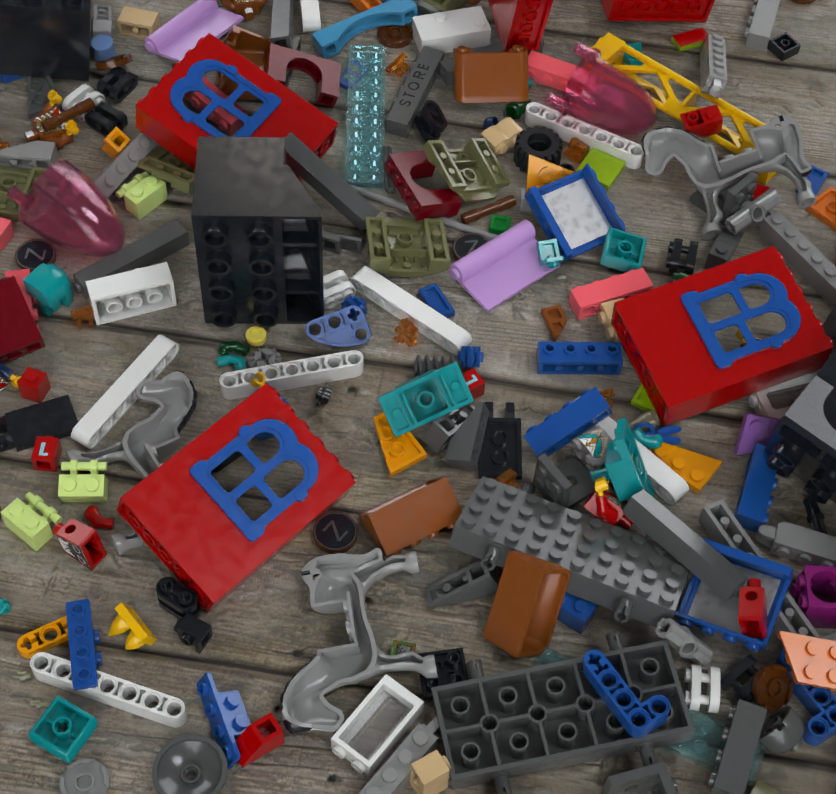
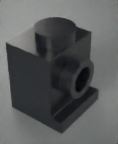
M189 613L183 619L180 618L174 627V631L178 633L180 641L187 646H195L198 654L202 652L213 636L210 624Z

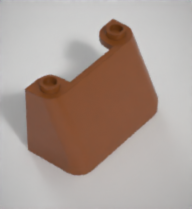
M233 25L223 43L264 71L265 54L270 43H272L271 39ZM217 71L215 86L229 97L238 88V84ZM244 92L238 98V100H259L249 92Z
M514 45L513 48L509 49V52L473 53L468 46H459L453 49V95L455 101L459 103L527 101L529 99L527 47Z

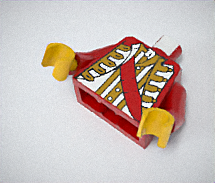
M605 477L595 480V490L588 497L583 507L601 521L613 526L618 522L628 530L634 523L622 513L627 502H619L612 482L610 480L607 481Z

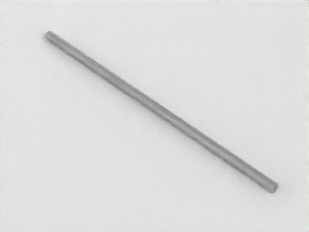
M349 184L363 197L411 213L406 203ZM446 217L433 218L443 219L445 226L462 232L481 234L489 241L498 236Z

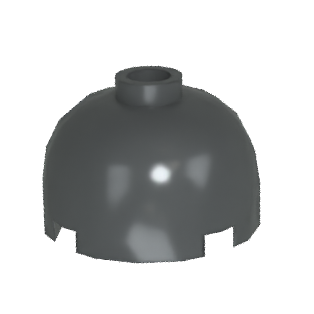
M786 705L770 716L772 720L767 726L763 723L758 741L765 749L775 754L786 753L789 750L794 752L802 745L801 738L804 734L803 721L791 706Z

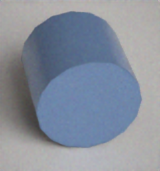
M101 34L92 39L91 46L94 59L97 62L101 60L106 61L116 56L113 39L110 36Z

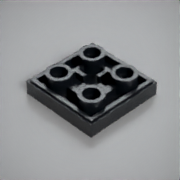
M463 648L417 653L422 657L434 655L438 678L428 679L419 673L423 701L432 700L431 687L469 680Z

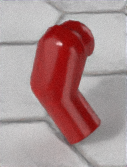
M94 505L86 508L84 515L91 527L114 529V518H103L98 512V508Z

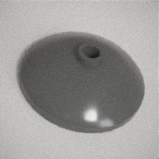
M196 734L182 735L169 741L156 755L152 767V779L158 794H219L225 785L228 774L226 756L221 747L210 738ZM190 774L196 775L193 780H188L187 777Z

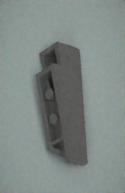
M322 230L323 250L340 254L341 250L344 249L361 254L367 243V238L363 236Z

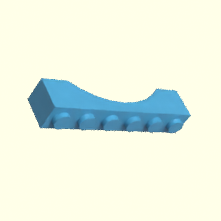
M389 0L312 33L314 47L322 58L327 59L340 53L349 40L365 30L387 25L403 26L412 22V17L418 16L417 5L413 0Z

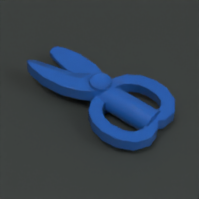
M640 422L631 429L632 431L636 427H647L649 432H644L646 436L659 434L662 436L664 443L671 445L681 441L678 437L668 436L680 432L682 428L679 426H664L655 431L650 423Z

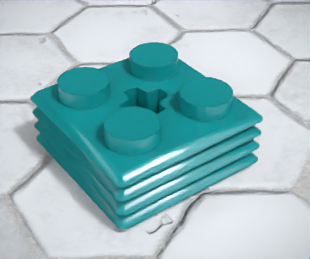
M610 227L605 238L600 264L624 272L641 268L647 238Z
M56 696L28 735L31 742L63 761L71 763L94 732L98 723L93 715L64 698ZM66 727L68 728V730H66L65 732H64V731H63V732H60V731H59L60 728H62V729H65Z

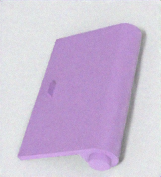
M197 0L146 37L144 45L149 52L175 62H180L186 52L196 46L201 37L204 38L210 33L219 39L233 25L236 26L243 21L244 17L219 8L216 0Z
M525 219L451 264L449 273L488 313L560 267V263L559 266L554 268H547V265L540 266L535 228L530 221Z

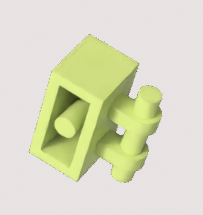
M146 171L135 175L132 181L128 184L124 183L115 192L119 199L124 196L126 210L139 220L168 199L166 183L160 178L155 177L154 173L149 175Z
M78 460L61 462V471H70V474H59L58 497L62 502H108L109 481L105 474H99V471H107V462H99L98 460H91L90 462H78ZM78 471H90V474H78Z
M28 492L24 497L29 502L28 505L17 497L0 513L5 526L35 551H38L53 537L49 523L52 521L58 524L62 521V517L58 515V511L55 508L47 506L40 496H35ZM39 510L43 513V516L37 514L36 511Z

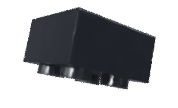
M785 32L770 39L767 49L779 60L784 61L798 54L801 45Z

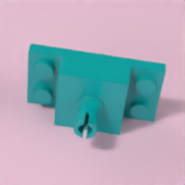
M456 361L437 370L432 369L395 386L394 390L377 397L395 437L474 401Z
M627 418L618 419L617 428L614 429L615 439L612 442H608L605 460L606 467L590 471L593 484H595V480L605 477L607 481L611 480L619 502L629 500L631 496L643 489L654 497V488Z

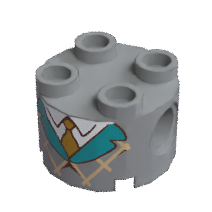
M593 425L571 440L574 447L571 453L585 464L584 467L589 473L591 470L605 468L608 442H612V439L602 427Z

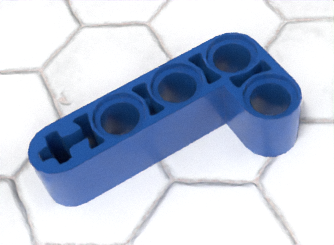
M783 649L775 663L786 667L790 671L788 672L789 676L793 679L791 666L787 663L784 655L786 652ZM794 682L793 693L813 716L804 728L803 739L811 746L820 745L836 734V722L830 718V716L836 718V697L829 689L796 684ZM814 697L819 698L823 703L817 702ZM811 728L817 729L820 734L814 733Z
M590 650L584 655L582 671L585 677L630 736L641 738L667 721L670 702L665 696L654 695L641 703L601 651ZM611 681L614 686L607 687L603 682ZM625 700L629 705L620 706L617 701ZM660 707L664 712L656 713L652 708ZM641 720L644 725L636 726L632 721Z

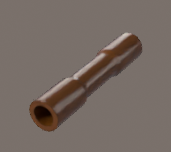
M87 98L74 107L42 121L41 126L45 132H48L62 125V123L94 109L95 103L91 98Z
M510 195L489 205L460 214L461 222L469 224L492 213L516 206V199L513 195Z

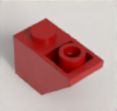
M717 104L680 114L686 131L692 134L707 137L722 131L723 117Z
M272 713L250 724L235 740L241 755L238 762L244 768L285 743L284 732Z

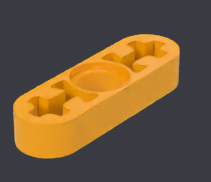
M67 615L22 635L17 641L20 655L24 658H32L36 653L46 652L69 641ZM59 627L63 628L65 634L62 635ZM49 631L58 633L57 637L51 641L44 639L45 634ZM37 637H40L42 642L41 645H39ZM28 642H30L32 648L29 650L26 648L25 645Z

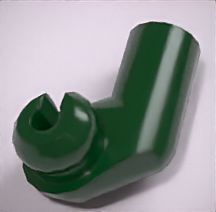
M237 341L222 342L219 345L218 354L224 356L229 355V351H234L247 356L250 346Z

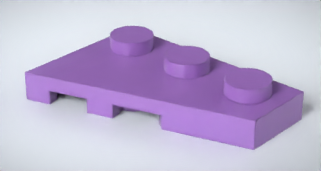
M745 412L733 453L736 455L751 453L756 443L767 446L780 419Z

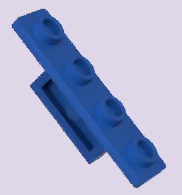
M89 599L67 602L66 615L73 689L82 690L97 687V670L99 671V666L103 665L101 651H97L96 644L101 643L99 630H94L90 601Z
M208 672L198 681L197 692L204 705L205 715L210 722L212 735L223 750L228 769H230L241 758L235 739L251 723L239 690L218 692L213 677Z

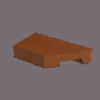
M561 305L541 309V316L553 342L557 341L567 324V319Z

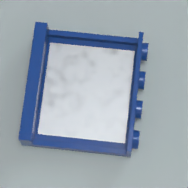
M589 163L582 170L540 188H537L535 185L529 188L524 195L547 239L557 238L560 256H564V260L561 263L604 245L610 227L622 231L626 230L623 220L617 215L614 204L608 199L605 188L600 185L596 172L591 169Z
M703 538L704 541L744 573L748 579L757 578L761 580V587L765 589L767 597V638H751L742 635L738 621L739 597H733L726 602L694 574L679 611L674 613L677 620H679L678 623L688 628H691L692 625L701 628L700 631L707 635L713 636L716 633L723 636V640L733 644L736 641L744 643L747 649L758 652L759 649L766 651L794 576L792 567Z

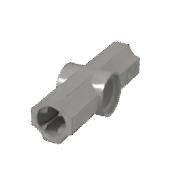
M770 188L755 200L745 201L739 211L726 219V222H724L726 228L735 235L751 223L762 221L768 211L780 204L782 200L780 194L775 189Z
M662 618L657 623L655 630L657 636L662 640H667L668 644L674 647L681 657L689 658L697 665L706 666L712 661L713 650L695 637L688 627L680 626L671 618Z

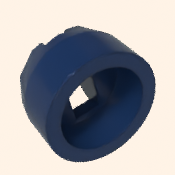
M497 117L486 118L483 124L484 129L497 125L499 123Z

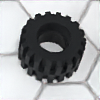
M534 126V128L528 127L526 130H522L517 135L515 141V165L520 167V171H525L527 174L529 154L560 165L563 144L559 134L553 133L554 130H548L543 126L542 128Z

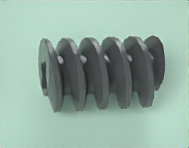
M417 355L414 361V378L432 369L437 370L455 362L454 356L451 355L447 361L445 355H442L440 361H438L437 356L434 355L432 361H430L429 356L425 355L422 361L420 355Z

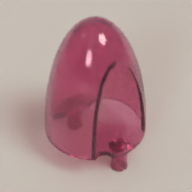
M578 41L573 49V53L580 55L583 59L573 72L562 98L550 92L545 103L558 109L559 113L563 116L570 112L590 123L622 134L640 133L651 128L657 118V109L650 93L626 74L601 59V51L599 49H591Z
M68 160L56 162L47 168L33 183L29 194L26 195L16 186H12L7 192V197L20 205V222L36 234L60 247L87 256L106 257L118 252L124 245L125 231L115 207L101 189Z

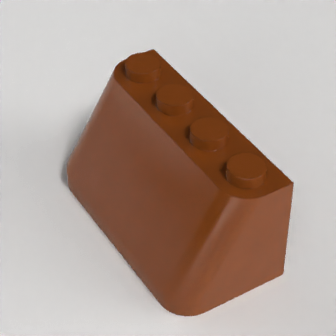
M446 476L426 481L359 514V517L377 547L381 549L383 555L390 557L401 554L400 549L406 546L413 548L421 543L420 539L426 536L430 539L439 535V530L447 527V529L453 528L462 510Z
M509 551L505 559L497 592L492 602L489 618L485 625L483 638L515 658L543 654L550 644L570 580V571L561 565L520 551Z

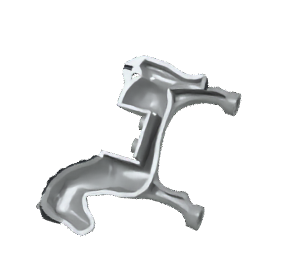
M782 114L781 116H776L767 125L751 129L750 134L755 149L746 148L741 154L735 156L729 154L720 161H718L712 143L706 144L704 140H699L697 136L681 128L671 126L656 128L647 132L640 142L642 150L646 155L645 170L649 175L658 177L663 174L668 163L673 158L683 165L705 203L707 220L701 229V235L704 240L714 239L721 233L718 224L723 218V212L718 205L717 198L719 193L740 182L752 171L756 174L778 172L785 175L797 187V206L799 208L810 207L817 201L811 188V182L807 179V176L812 172V166L804 158L802 133L797 121L792 117Z
M176 370L167 374L161 380L140 383L136 388V396L141 401L155 404L159 408L149 418L138 422L126 431L122 439L110 447L92 452L76 449L67 450L65 453L68 461L90 462L91 460H98L108 464L113 461L122 460L131 465L142 479H145L164 464H159L158 460L171 454L179 445V434L196 409L198 394L194 387V379H189L186 373ZM135 531L126 534L115 533L110 535L112 544L119 556L125 554L129 549L140 548L145 543Z
M375 548L365 554H329L315 557L303 567L301 576L310 588L311 607L314 611L322 614L344 612L347 617V621H345L346 630L351 644L317 650V656L314 655L311 661L304 664L292 679L286 683L285 689L280 695L282 721L279 725L282 730L287 729L292 734L311 730L337 731L344 722V715L340 709L328 703L325 697L345 685H356L376 675L395 671H415L428 679L438 678L434 655L422 657L414 651H408L399 655H386L382 653L376 644L365 610L366 595L370 588L379 580L400 571L410 574L420 573L416 551L405 555H392L386 559L380 548Z

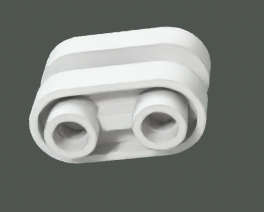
M83 84L64 99L62 109L66 111L87 98H91L96 106L100 102H105V96L98 91H94L89 85ZM88 112L82 115H78L75 118H77L80 121H85L84 115Z
M337 270L323 276L324 309L335 307V305L344 302L345 298L350 297V295L355 296L356 288L352 282L348 281L349 278L343 270Z
M691 664L689 669H685L684 683H688V690H685L684 697L688 710L699 711L700 704L706 705L707 712L718 713L721 679L719 667L710 666L708 673H701V665ZM701 682L707 683V695L701 694Z

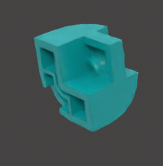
M42 263L23 279L26 292L39 300L42 313L48 317L57 311L62 304L69 308L73 302L74 294L70 279L63 269L54 263L47 265Z

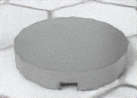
M91 758L78 759L66 767V770L60 777L59 789L61 794H108L110 776L102 763Z

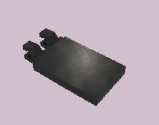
M69 395L14 410L0 417V434H2L0 435V452L11 450L15 447L17 452L32 448L35 445L37 436H53L59 439L71 436V432L78 423Z
M484 402L489 410V417L478 461V479H482L485 476L492 479L522 480L521 418H515L514 403L506 402L505 418H493V402Z

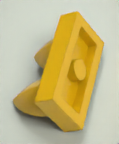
M120 602L114 608L118 614L111 623L108 635H120L131 629L125 642L126 650H134L144 644L152 646L158 640L131 606Z

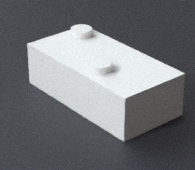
M481 6L412 17L413 37L419 52H421L423 46L449 53L459 46H468L469 49L490 45L491 28Z
M167 262L85 281L96 325L177 306L174 282Z

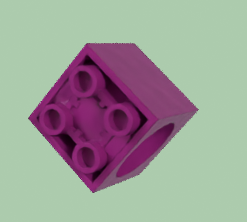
M804 565L801 573L797 575L796 583L792 584L791 596L795 598V602L814 628L836 629V566ZM813 592L825 595L832 603L821 601Z

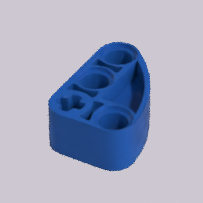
M356 305L348 306L308 322L305 328L306 334L310 338L338 347L356 346L366 343L372 335L363 309ZM352 309L360 312L356 321H354V318L350 319L349 317ZM333 316H337L340 319L341 323L337 328H333L330 325V319ZM315 323L321 327V332L318 335H313L310 331L311 326ZM360 328H364L367 331V337L364 340H359L356 336V332Z

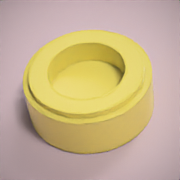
M252 326L246 331V341L251 346H261L267 340L266 331L262 327Z

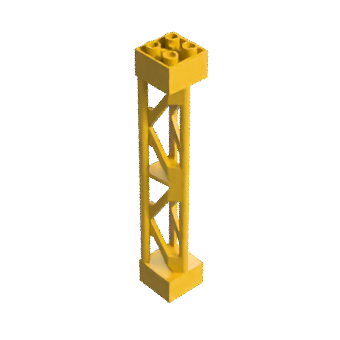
M609 32L604 37H600L595 45L587 49L583 68L599 73L598 88H601L610 80L681 123L683 122L680 114L704 108L695 107L697 96L700 95L715 105L717 104L722 116H730L739 133L737 134L722 125L721 132L727 135L731 142L717 134L707 136V138L736 155L741 154L746 148L755 149L743 125L747 122L756 128L766 125L721 98L717 99L711 95L701 93L700 86L628 46L625 41ZM624 52L644 64L642 66L622 65ZM634 73L657 74L665 91ZM622 74L631 80L621 79L620 76ZM671 79L692 91L683 102L676 98L669 84ZM638 88L648 89L652 91L653 93H655L658 100ZM778 172L758 174L757 181L766 185Z

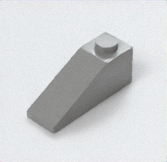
M94 5L92 39L101 34L111 37L112 6Z
M33 141L0 150V164L14 168L32 169V167L52 169V172H54L58 159L56 143L49 141Z

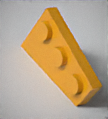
M529 154L526 192L535 185L537 188H540L575 172Z
M384 412L373 417V423L390 478L427 458L426 451L410 431L395 437Z
M664 442L657 449H649L687 482L689 489L697 494L701 492L723 463V461Z

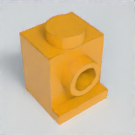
M116 126L103 140L105 144L101 149L113 159L127 145L130 139Z

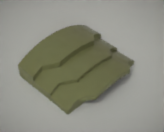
M471 138L464 148L447 149L443 140H428L422 147L429 162L446 179L450 189L456 192L465 202L493 200L496 198L500 188L510 184L507 175L486 138Z
M161 145L146 158L139 160L137 167L154 173L155 177L171 182L172 188L193 194L195 170Z
M0 164V217L23 219L39 215L44 203V196L48 188L52 169L38 167L24 169Z
M365 217L369 268L386 275L398 277H422L449 270L450 256L443 219L424 218L423 220L416 221V219Z

